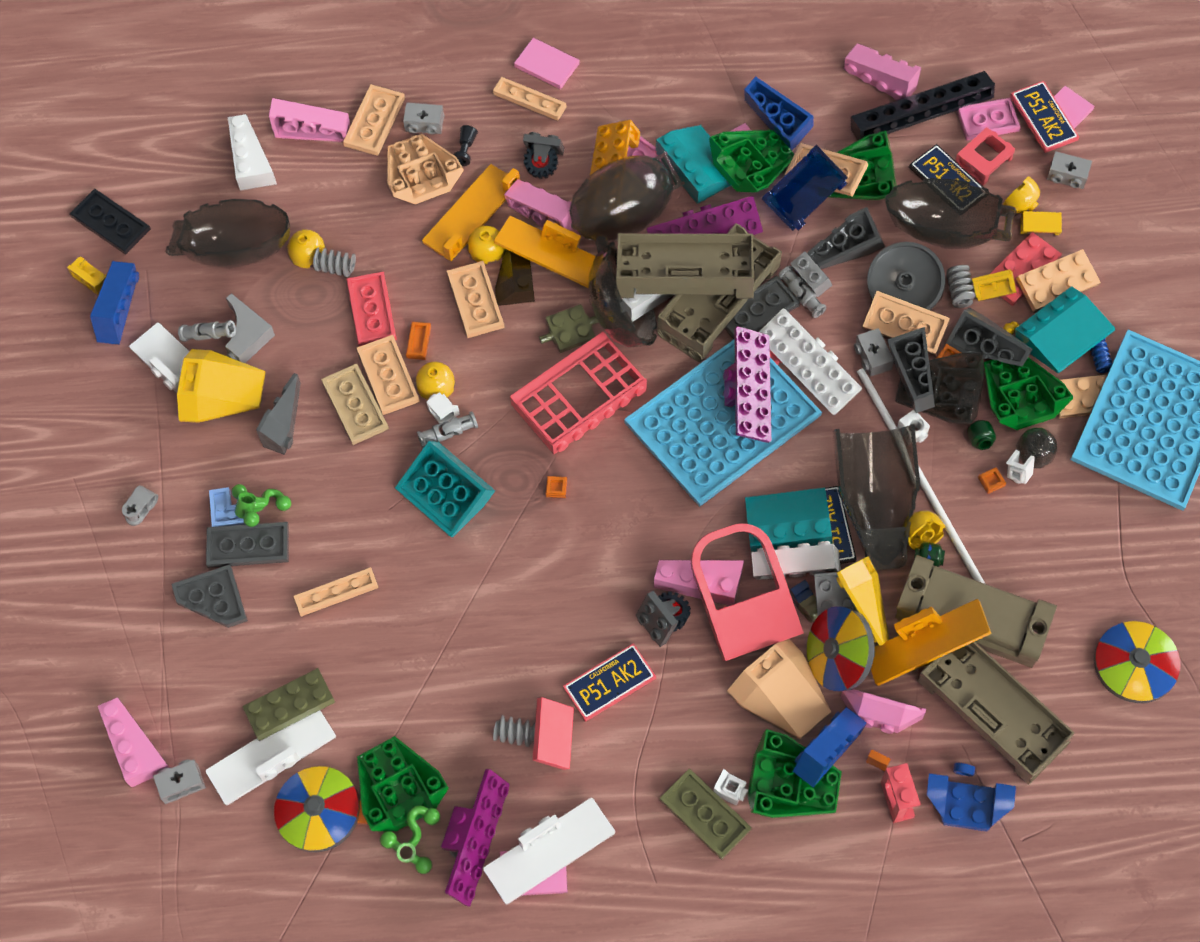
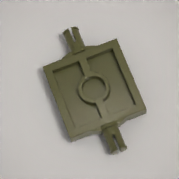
M581 304L546 317L549 333L539 336L541 344L552 340L557 345L560 353L581 346L594 338L595 334L592 325L602 322V317L598 314L589 318Z

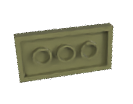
M317 668L242 707L257 739L261 741L335 703V700Z
M690 768L660 797V801L721 860L752 830V827Z

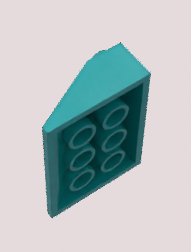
M701 125L668 132L656 139L655 149L656 154L672 170V174L696 204L731 186L713 165L709 142L710 135Z
M1071 286L1015 328V336L1032 348L1030 354L1059 374L1114 332L1115 327L1085 294Z
M435 441L427 442L395 487L396 490L452 538L486 505L496 491L441 443Z
M825 487L745 497L747 523L761 529L769 537L774 550H777L778 546L797 548L798 544L804 543L816 546L818 542L829 541L830 544H833ZM749 533L751 553L757 552V549L763 547L759 540Z

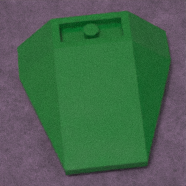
M774 130L721 132L709 138L713 165L736 192L756 193L768 188L787 168L795 155Z
M887 131L867 135L836 152L867 161L868 167L853 197L818 187L820 197L880 200L896 196L895 169Z
M1029 357L1023 366L1003 363L993 359L984 362L991 411L999 423L1015 430L1054 419L1073 400V395L1062 381Z
M766 729L753 757L747 794L751 813L769 818L834 814L837 810L842 771L832 766L821 780L812 787L793 772L796 766L795 759L806 747L786 734Z
M395 736L357 756L362 813L371 831H398L408 826L407 815L413 807L424 806L428 809H436L449 789L442 775L435 767ZM418 814L415 817V820L417 821L418 819L422 818L423 815Z

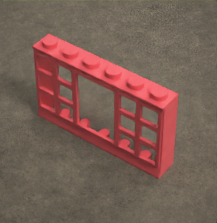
M602 331L512 394L510 400L513 408L549 450L556 454L558 451H564L572 441L582 438L589 429L596 428L603 419L610 418L617 409L627 406L631 399L641 396L647 389V379L639 373ZM603 346L612 355L606 360L598 352ZM594 354L601 363L590 370L583 360ZM614 359L623 367L618 373L609 365ZM578 364L609 398L607 402L583 419L552 384L553 381ZM605 366L613 376L601 383L594 374ZM626 372L635 381L629 386L620 377ZM617 380L624 389L613 396L606 386ZM548 386L555 393V396L544 403L537 393ZM533 396L541 406L529 413L522 403ZM560 399L567 409L556 416L548 406ZM545 409L552 419L540 426L533 416ZM571 412L578 422L567 429L559 419ZM556 422L564 432L552 440L545 432V429Z

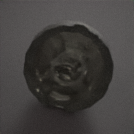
M1031 428L1020 436L1016 450L1020 451L1019 457L1022 459L1023 464L1032 455L1034 456V468H1043L1045 465L1053 462L1057 453V441L1048 430Z

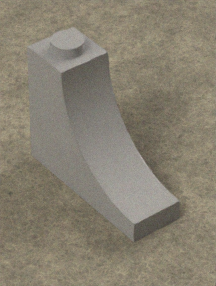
M231 293L226 300L230 309L236 314L237 323L235 336L225 345L228 352L227 357L246 363L275 334L270 324Z

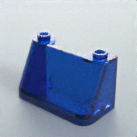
M816 144L807 156H804L761 199L792 231L794 229L799 231L806 224L804 220L836 189L840 191L847 184L845 180L848 177Z

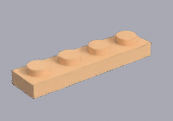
M501 77L493 90V94L557 121L566 109L565 102Z
M368 568L294 596V599L302 617L377 589L378 585L372 569Z

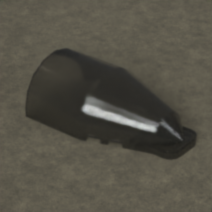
M915 424L893 430L868 433H840V429L833 430L838 494L865 552V557L868 556L876 571L904 567L908 558L907 543L911 525L909 519L915 510L916 497L920 489Z

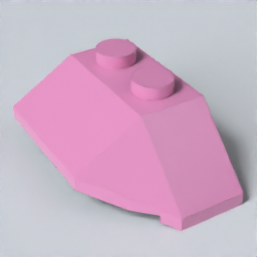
M854 689L842 691L840 696L847 708L867 722L865 727L881 728V731L890 734L893 732L898 733L922 720L926 712L925 708Z

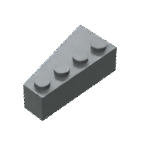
M925 327L888 339V347L893 357L894 365L915 413L935 407Z

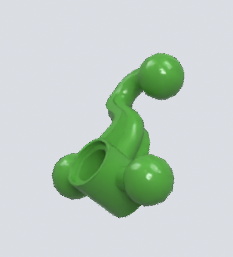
M237 484L232 488V496L237 499L234 512L236 516L244 520L248 527H254L259 523V515L256 512L263 510L268 505L270 497L277 498L276 507L281 511H286L291 507V499L276 489H267L263 492L262 497H255L252 493L247 492V488L242 484Z
M415 806L407 815V823L413 833L409 842L401 844L397 841V837L393 832L386 831L381 835L380 843L386 849L393 848L396 850L397 858L400 861H411L415 864V868L419 873L427 874L432 869V861L428 857L416 855L415 847L421 839V829L415 817L421 814L426 824L435 825L440 820V813L435 808L428 809L424 806ZM404 846L410 847L413 851L409 859H403L400 856V850Z

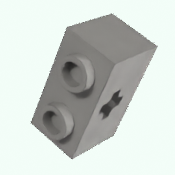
M406 103L403 119L406 132L442 133L444 121L443 105Z
M1055 151L1047 180L1069 185L1073 188L1084 189L1092 161Z
M805 251L790 263L794 271L804 280L817 297L832 286L826 274Z
M879 328L857 335L854 349L857 355L860 354L863 369L868 371L870 377L892 370L894 360Z
M194 759L184 760L176 767L164 768L158 774L153 775L160 798L165 804L206 788L199 766Z

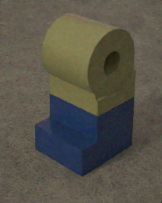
M803 580L790 589L793 603L802 615L812 623L818 617L816 597L807 581Z

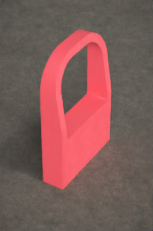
M734 524L708 533L696 543L691 554V569L722 660L728 661L804 634L769 537L761 529L750 524ZM735 532L750 533L759 540L763 547L776 589L716 610L701 569V553L705 546L715 539Z

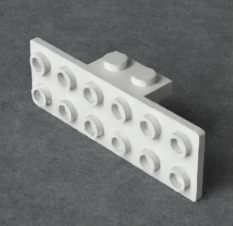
M783 308L759 331L769 335L770 350L833 415H836L862 390V387L836 362L839 358L831 350L827 352L823 348L825 344L818 337L814 339L786 309Z
M156 323L129 347L151 368V372L157 378L160 377L164 380L163 383L169 390L173 389L177 393L183 359L190 351L160 323Z
M319 710L261 741L256 738L208 768L206 773L225 805H229L267 780L273 779L278 773L292 767L305 756L336 738V735Z
M593 798L583 802L559 819L556 815L552 817L546 816L539 821L538 826L533 829L528 828L520 834L521 837L518 838L519 845L483 868L506 905L615 834L614 828Z

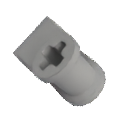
M141 485L137 486L122 507V513L127 523L132 526L139 525L156 505L158 495Z

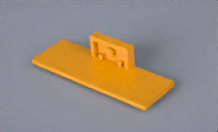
M509 216L494 241L496 245L593 291L598 290L611 267V263L578 248L581 235L549 220L545 222L543 230H540Z
M975 599L941 616L931 606L895 623L894 626L899 636L886 641L881 646H875L871 672L875 684L880 686L990 635L991 630L980 601Z

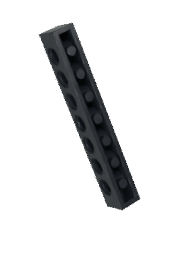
M986 71L855 114L851 116V131L858 140L867 135L887 131V134L957 111L959 108L992 99L995 93V83Z

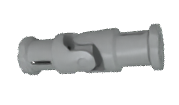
M787 266L781 270L778 277L780 280H784L788 285V289L794 293L799 302L810 310L812 317L817 318L822 315L827 306L821 304L811 288L806 285L801 277L794 273L793 267Z
M228 320L225 323L217 321L195 323L193 326L183 324L178 329L179 338L183 342H187L189 339L197 341L211 338L219 339L222 336L232 338L236 334L235 323L232 320Z
M471 411L469 415L464 417H455L450 422L445 421L434 425L429 430L418 431L417 435L422 448H424L428 441H444L454 435L463 434L465 430L473 427L476 429L478 424ZM440 427H442L445 436L439 432Z

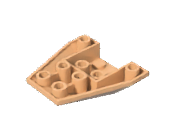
M423 134L412 136L409 139L388 146V187L394 197L413 204H418L450 192L464 171L456 156Z
M790 639L773 645L748 666L727 690L742 708L798 739L805 736L831 713L804 654Z

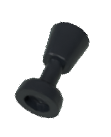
M469 125L461 126L459 140L461 148L460 151L453 154L462 166L470 164L471 157L467 153L468 147L472 146L478 134L477 129Z

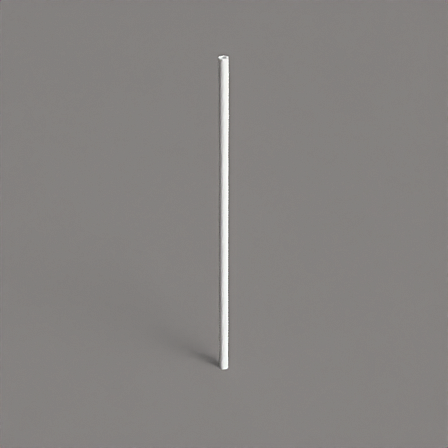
M863 368L858 370L857 374L937 516L944 523L945 530L972 578L985 584Z

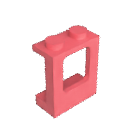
M986 127L957 153L956 162L977 182L984 186L988 182L989 176L1006 160H1012L1015 148L1009 142L1000 138L996 132ZM983 141L999 153L992 161L986 160L974 150Z
M905 763L886 768L880 783L893 823L914 818L913 807L920 806L921 804L908 764Z

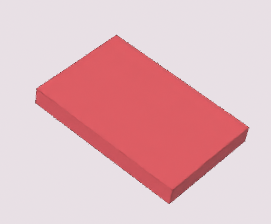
M543 697L537 699L533 761L563 770L570 769L573 707Z

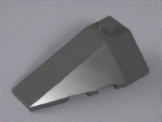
M866 207L849 215L842 225L834 228L825 240L817 243L807 254L820 269H824L870 255L885 248V244Z
M971 308L963 311L945 343L966 355L970 354L980 358L998 360L999 362L1023 366L1032 351V348Z
M296 373L292 375L284 386L282 397H276L274 408L272 410L268 409L256 429L264 448L283 455L293 444L301 385Z

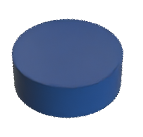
M954 763L953 772L958 775L972 777L975 774L976 767L965 763Z

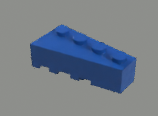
M756 76L744 89V97L748 105L770 130H774L791 151L813 128L814 116Z
M116 261L111 263L90 315L96 340L99 343L120 345L134 289L139 280V272L136 271L135 263Z
M847 707L841 713L838 711L831 719V723L829 725L826 724L820 731L819 736L816 739L813 738L807 748L797 756L794 761L796 766L793 772L814 787L862 733L867 722Z

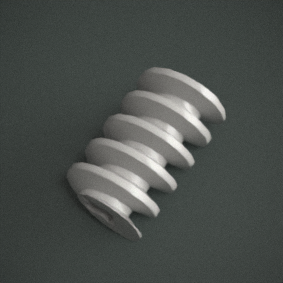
M319 247L316 249L313 258L315 271L322 270L324 273L329 271L330 274L336 272L337 275L341 276L344 274L345 277L351 275L356 263L355 254H352L351 259L347 252L344 254V257H341V251H338L337 255L334 256V250L331 249L330 253L327 254V249L324 248L322 253H320Z
M968 265L953 266L946 271L952 304L956 308H965L972 305V299L976 297L975 292H973L974 286L972 285V279H970L971 273L969 272L970 267Z
M502 715L500 720H497L495 723L493 741H496L500 736V741L503 743L508 737L509 744H513L516 739L519 746L522 745L524 740L526 747H529L532 742L534 746L535 722L533 726H530V722L527 719L525 724L522 725L521 718H518L517 722L513 723V717L511 716L508 722H505V717Z

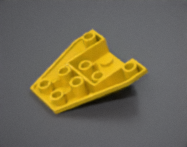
M191 349L183 359L177 391L179 421L200 423L260 408L265 371L212 350Z
M867 556L837 572L838 577H836V580L842 589L845 588L857 610L867 620L873 633L874 642H878L881 646L889 640L878 573Z

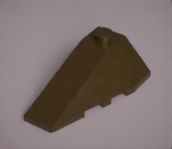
M505 249L495 286L498 306L535 302L530 260Z

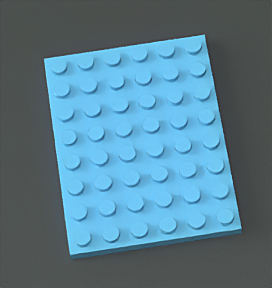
M1127 330L1070 460L1183 511L1200 474V361L1131 330Z
M734 339L624 419V423L699 507L822 415L821 410L770 358L771 442L766 443L737 436L735 405L733 407L725 406L723 396L724 370L735 363Z

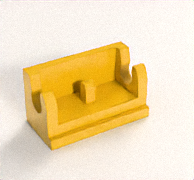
M1023 211L1020 217V233L1039 232L1059 235L1062 233V213Z
M83 257L77 258L67 267L71 276L99 295L107 275H104L90 265Z
M1011 269L972 278L978 301L1017 293Z

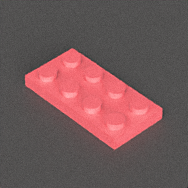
M1031 232L990 273L993 274L1010 269L1013 272L1017 293L1000 297L1013 306L1024 295L1016 278L1021 274L1060 259L1062 253Z

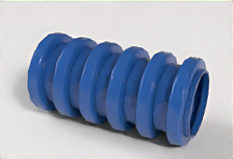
M1105 338L1090 349L1098 373H1107L1112 366V359L1110 358Z

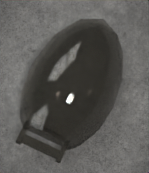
M667 151L655 158L650 156L623 157L605 164L586 178L578 191L573 195L569 208L572 220L571 228L577 230L585 237L584 239L597 242L618 240V234H636L658 219L671 200L672 192L685 184L684 181H681L667 157Z
M928 178L918 183H913L912 180L893 187L889 195L885 196L887 210L895 227L919 241L944 249H969L983 245L991 240L1010 241L1012 239L1011 229L1013 218L1016 215V208L1002 205L1003 199L999 195L989 193V189L983 186L981 188L970 186V182L955 179ZM1000 216H1006L1004 230L998 229Z
M228 199L221 200L219 204L210 206L207 203L201 205L200 209L192 212L189 210L183 215L184 220L173 222L172 226L174 229L165 252L170 256L186 255L192 261L214 268L232 269L261 263L277 253L290 238L289 218L287 213L275 204L269 206L259 200Z
M600 235L596 239L598 254L595 256L588 278L589 302L602 329L614 342L626 347L650 346L657 338V335L654 334V330L657 329L655 310L653 308L633 322L628 312H623L620 305L623 300L616 283L618 249L614 247L615 243L613 241L609 243L605 236Z

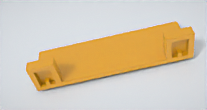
M631 120L598 126L583 213L584 220L611 216L619 226L626 225L628 208L620 200L628 146L631 149L638 148L640 131Z
M490 164L422 239L423 244L449 261H452L466 246L470 234L475 229L483 226L506 201L504 194L517 179L520 180L519 171L512 168L509 173H505L493 164Z

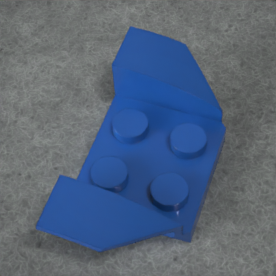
M929 773L927 796L941 815L943 825L987 832L1014 808L1016 786L996 783L994 788L950 782L948 781L949 776Z

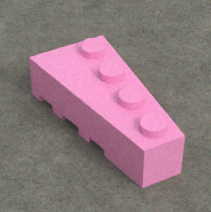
M856 44L846 56L844 70L849 74L857 76L863 82L871 84L879 91L892 96L895 100L909 97L917 89L921 67L916 65L910 67L908 62L903 60L900 62L894 61L892 56L887 54L881 56L876 50Z
M272 98L269 119L275 138L344 141L350 128L348 113Z
M517 179L504 194L510 208L526 218L531 216L536 224L541 227L549 220L576 234H580L584 230L577 207L573 202H567L557 195L547 193L544 189L536 188L529 182Z
M659 560L654 577V588L701 599L692 573L691 560ZM700 560L701 569L713 602L724 605L735 603L744 561Z
M118 697L98 706L124 779L130 787L154 778L153 775L158 774L164 768H170Z

